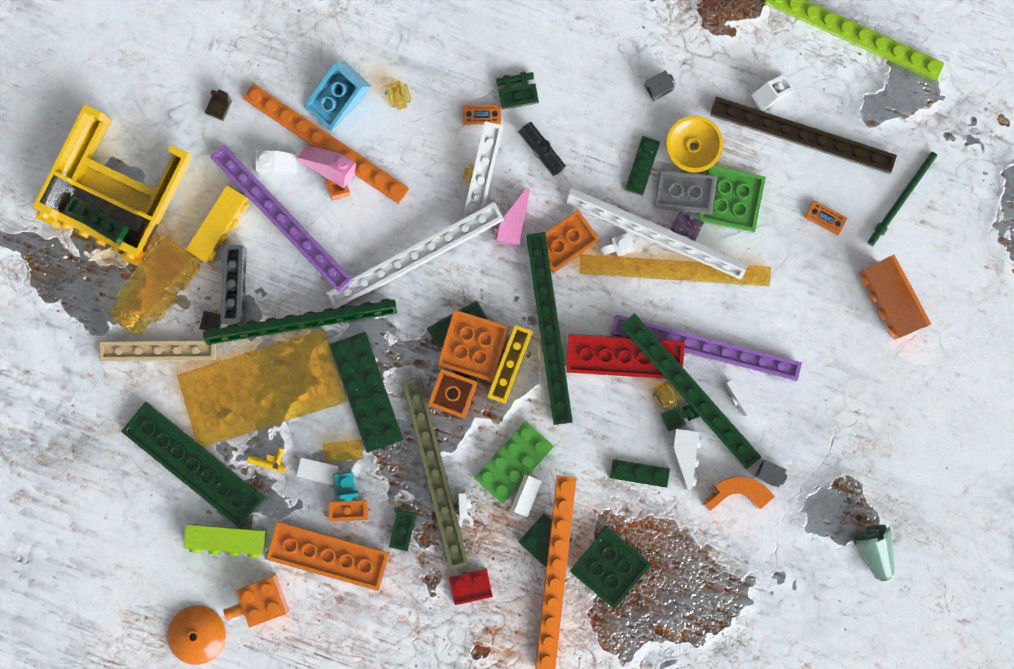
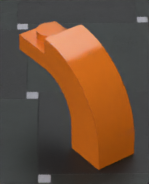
M730 477L713 485L717 493H710L705 498L706 502L703 505L707 510L711 511L726 497L732 494H742L757 509H762L775 496L766 486L754 479Z

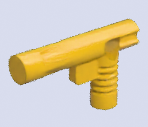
M278 447L276 456L267 455L266 460L249 455L247 463L284 473L286 466L281 465V459L285 449ZM275 463L278 464V469L273 467Z

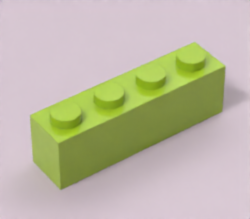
M187 524L184 548L189 549L191 553H201V550H209L208 554L220 555V551L228 552L229 556H239L240 553H246L247 557L259 558V555L265 553L267 530Z

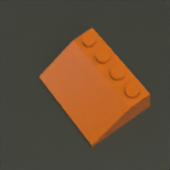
M894 254L859 272L861 275L859 279L863 286H866L869 290L868 296L878 307L877 313L886 322V330L891 337L898 339L931 325L927 314Z

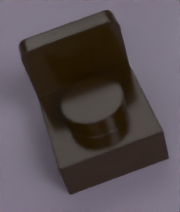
M211 90L210 94L212 97L205 110V114L224 121L232 100L228 96L229 94L223 90Z

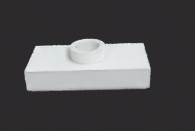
M731 379L724 383L731 395L729 399L732 404L738 406L744 416L751 414L753 410L734 380Z

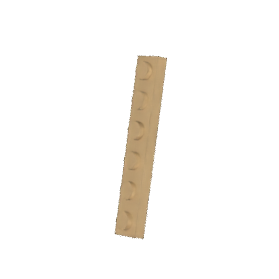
M205 341L100 342L99 361L216 360L217 344L207 345Z

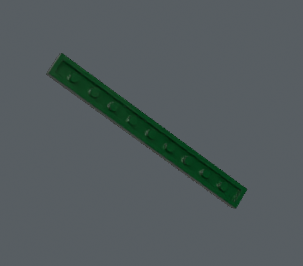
M546 232L527 234L526 239L553 425L573 423Z
M383 299L376 303L364 302L358 306L346 305L340 309L327 308L322 312L315 313L309 311L304 313V315H287L285 318L280 319L268 318L266 321H250L243 325L231 324L225 328L213 327L203 331V338L207 345L392 315L397 314L395 299Z
M635 312L620 324V327L746 469L762 458L758 451Z

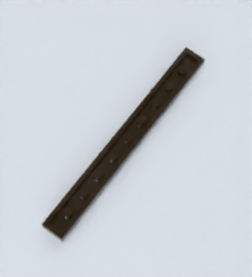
M717 96L710 113L712 117L888 174L892 173L897 157L896 154Z

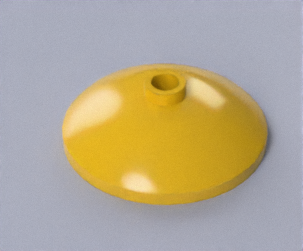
M687 116L678 120L669 130L666 138L667 154L678 168L687 172H702L714 166L719 160L723 151V137L719 128L711 120L702 116ZM690 144H694L696 149L692 150Z

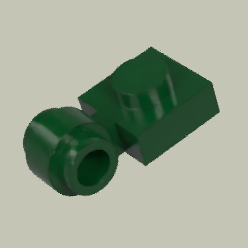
M690 405L684 406L682 413L679 407L661 413L668 432L686 425L684 418L691 421L698 418L699 415Z

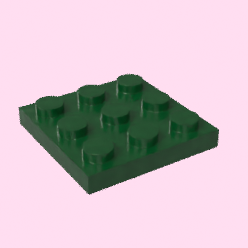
M606 526L570 569V572L615 610L652 564Z

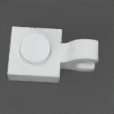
M630 233L612 238V245L600 249L602 257L615 253L617 258L636 251Z
M459 493V526H463L462 521L464 519H468L470 526H473V518L468 515V509L471 508V497H467V493Z

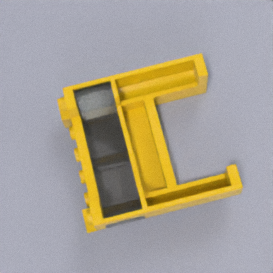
M84 104L32 208L38 210L35 218L57 229L59 225L68 230H71L73 227L78 230L77 234L88 238L90 235L95 238L94 242L104 247L106 243L111 245V250L122 255L121 259L138 266L192 156L188 152L170 145L168 152L172 156L155 189L95 162L93 158L112 120L101 111ZM72 195L130 228L121 245L63 212Z

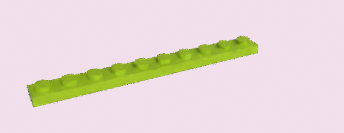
M766 0L764 3L930 80L936 81L944 66L942 61L808 0Z

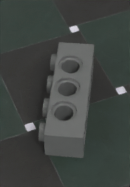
M223 245L220 322L224 324H244L247 248L243 245Z

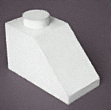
M783 74L764 84L751 96L755 104L761 110H764L795 89Z
M256 150V171L259 174H297V155L280 151Z

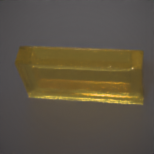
M362 440L323 443L325 463L364 459Z

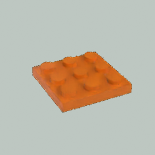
M454 310L437 366L493 382L510 326Z

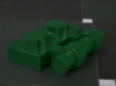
M524 71L518 75L509 76L508 74L503 75L502 78H496L497 86L505 85V89L498 90L502 110L539 103L536 83L528 85L527 82L534 79L533 72L526 73ZM511 83H522V86L511 88Z

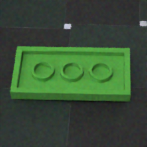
M525 421L474 479L503 504L521 484L524 474L529 475L554 446Z

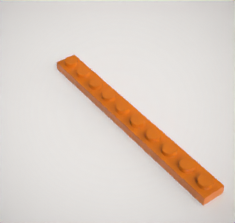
M253 83L243 97L244 101L309 145L340 153L355 162L354 175L398 205L409 191L407 186Z
M556 475L535 669L556 668L576 477Z

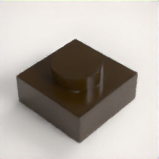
M204 310L199 329L207 331L213 327L221 328V314Z

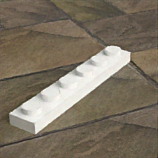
M485 122L462 219L485 207L504 127L502 125Z

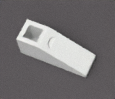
M674 429L672 451L685 489L692 490V486H696L697 475H694V470L699 464V456L696 454L697 448L701 447L702 437L699 436V432Z

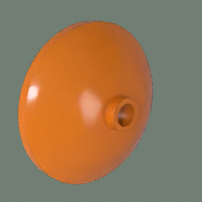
M201 605L189 606L179 611L171 620L167 631V641L172 653L182 662L192 665L204 664L214 659L223 649L226 640V628L222 618L211 608ZM192 633L196 634V640L191 639Z

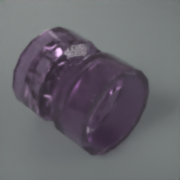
M679 211L670 230L695 241L704 222L695 217L690 219L688 214Z

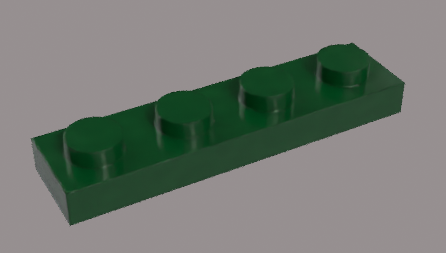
M72 195L63 211L121 245L130 229Z

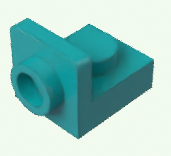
M354 472L333 474L336 498L341 499V502L352 501L353 497H358V493L355 492Z

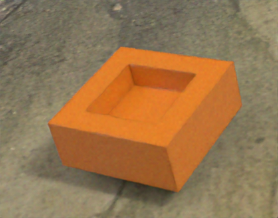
M330 180L325 181L326 189L332 201L350 196L347 185L342 188Z

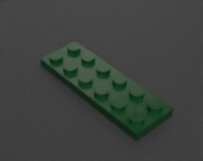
M362 332L329 344L366 452L369 453L404 440L367 333Z

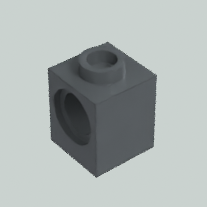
M665 70L646 80L644 87L654 102L674 90L675 80Z
M762 460L755 478L774 487H780V484L783 485L786 481L787 474L785 473L787 469L767 460Z

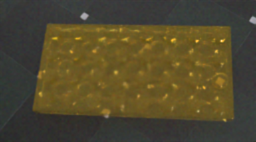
M324 329L177 375L196 442L202 447L347 403Z

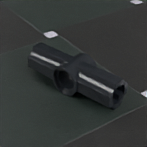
M532 122L527 123L518 131L534 152L535 157L543 163L553 177L566 167L552 149L549 141L541 135ZM543 145L547 148V151L540 153L537 147Z

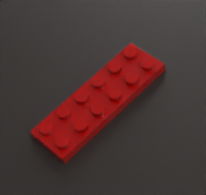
M569 334L566 373L666 379L630 337ZM659 339L683 366L685 341Z

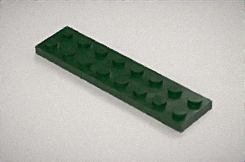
M147 401L144 402L121 430L124 435L239 528L244 526L266 498Z

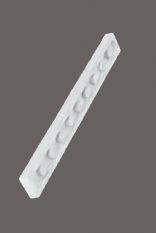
M571 188L568 194L566 204L738 279H742L748 267V264L740 259L730 257L721 251L709 248L703 243L693 241L687 236L679 235L668 228L656 225L652 221L642 219L634 213L626 212L615 205L605 203L599 198L585 194L583 191Z
M494 202L352 278L353 281L340 293L335 288L326 293L334 309H340L500 223L504 218Z

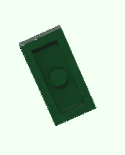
M397 509L389 544L390 548L408 552L417 513Z

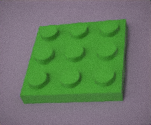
M712 166L708 169L707 174L717 176L712 214L699 213L698 221L754 233L766 176Z

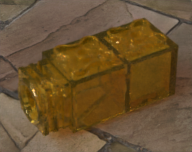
M164 234L162 237L159 236L154 241L152 247L143 255L141 264L117 293L116 297L119 299L108 312L116 323L134 335H142L151 322L161 321L168 309L178 299V293L187 288L191 279L201 269L200 265L202 262Z

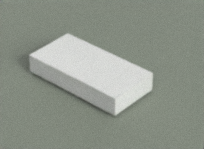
M301 457L296 476L334 485L333 474L338 473L339 466Z
M524 474L510 510L528 517L542 481Z

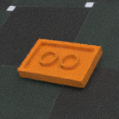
M576 210L546 232L552 273H556L600 242V239L579 210Z

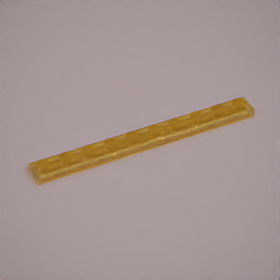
M581 254L579 274L769 287L771 267L748 265L742 279H738L701 262Z

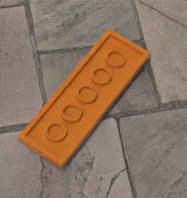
M277 522L266 560L379 591L390 553Z

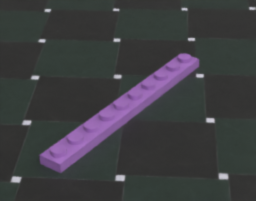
M223 144L210 157L339 293L353 281L350 275L226 145Z
M615 315L611 334L629 337L620 327V324L627 317ZM644 322L658 339L684 340V353L798 381L802 362Z

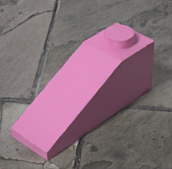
M307 145L296 157V160L342 188L350 182L355 174L356 163L337 152Z
M526 188L503 217L504 220L500 222V226H496L494 237L497 238V243L520 246L530 188Z

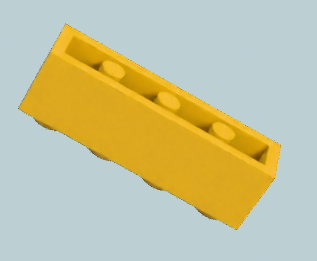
M226 186L186 248V251L207 264L213 262L218 256L217 251L220 246L225 245L230 230H234L238 225L239 216L248 209L249 199Z
M514 325L487 398L506 405L533 331Z

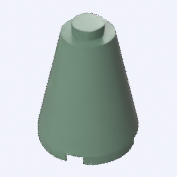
M884 524L865 527V532L860 533V530L852 535V540L874 577L880 581L890 580L891 576L894 575L891 528H887Z

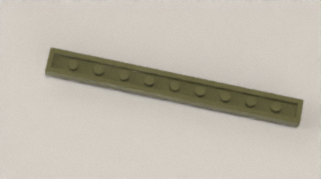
M422 377L403 381L449 569L467 566L469 563Z

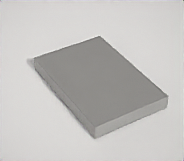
M660 170L655 208L712 214L717 176Z

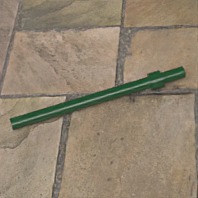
M935 152L929 154L882 222L876 225L874 228L875 232L867 241L870 246L873 247L880 236L886 233L892 219L938 156Z

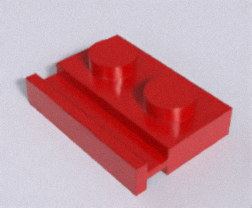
M487 569L449 577L455 605L493 597Z

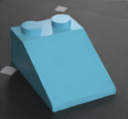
M345 61L334 62L304 107L332 131L364 98L372 86Z

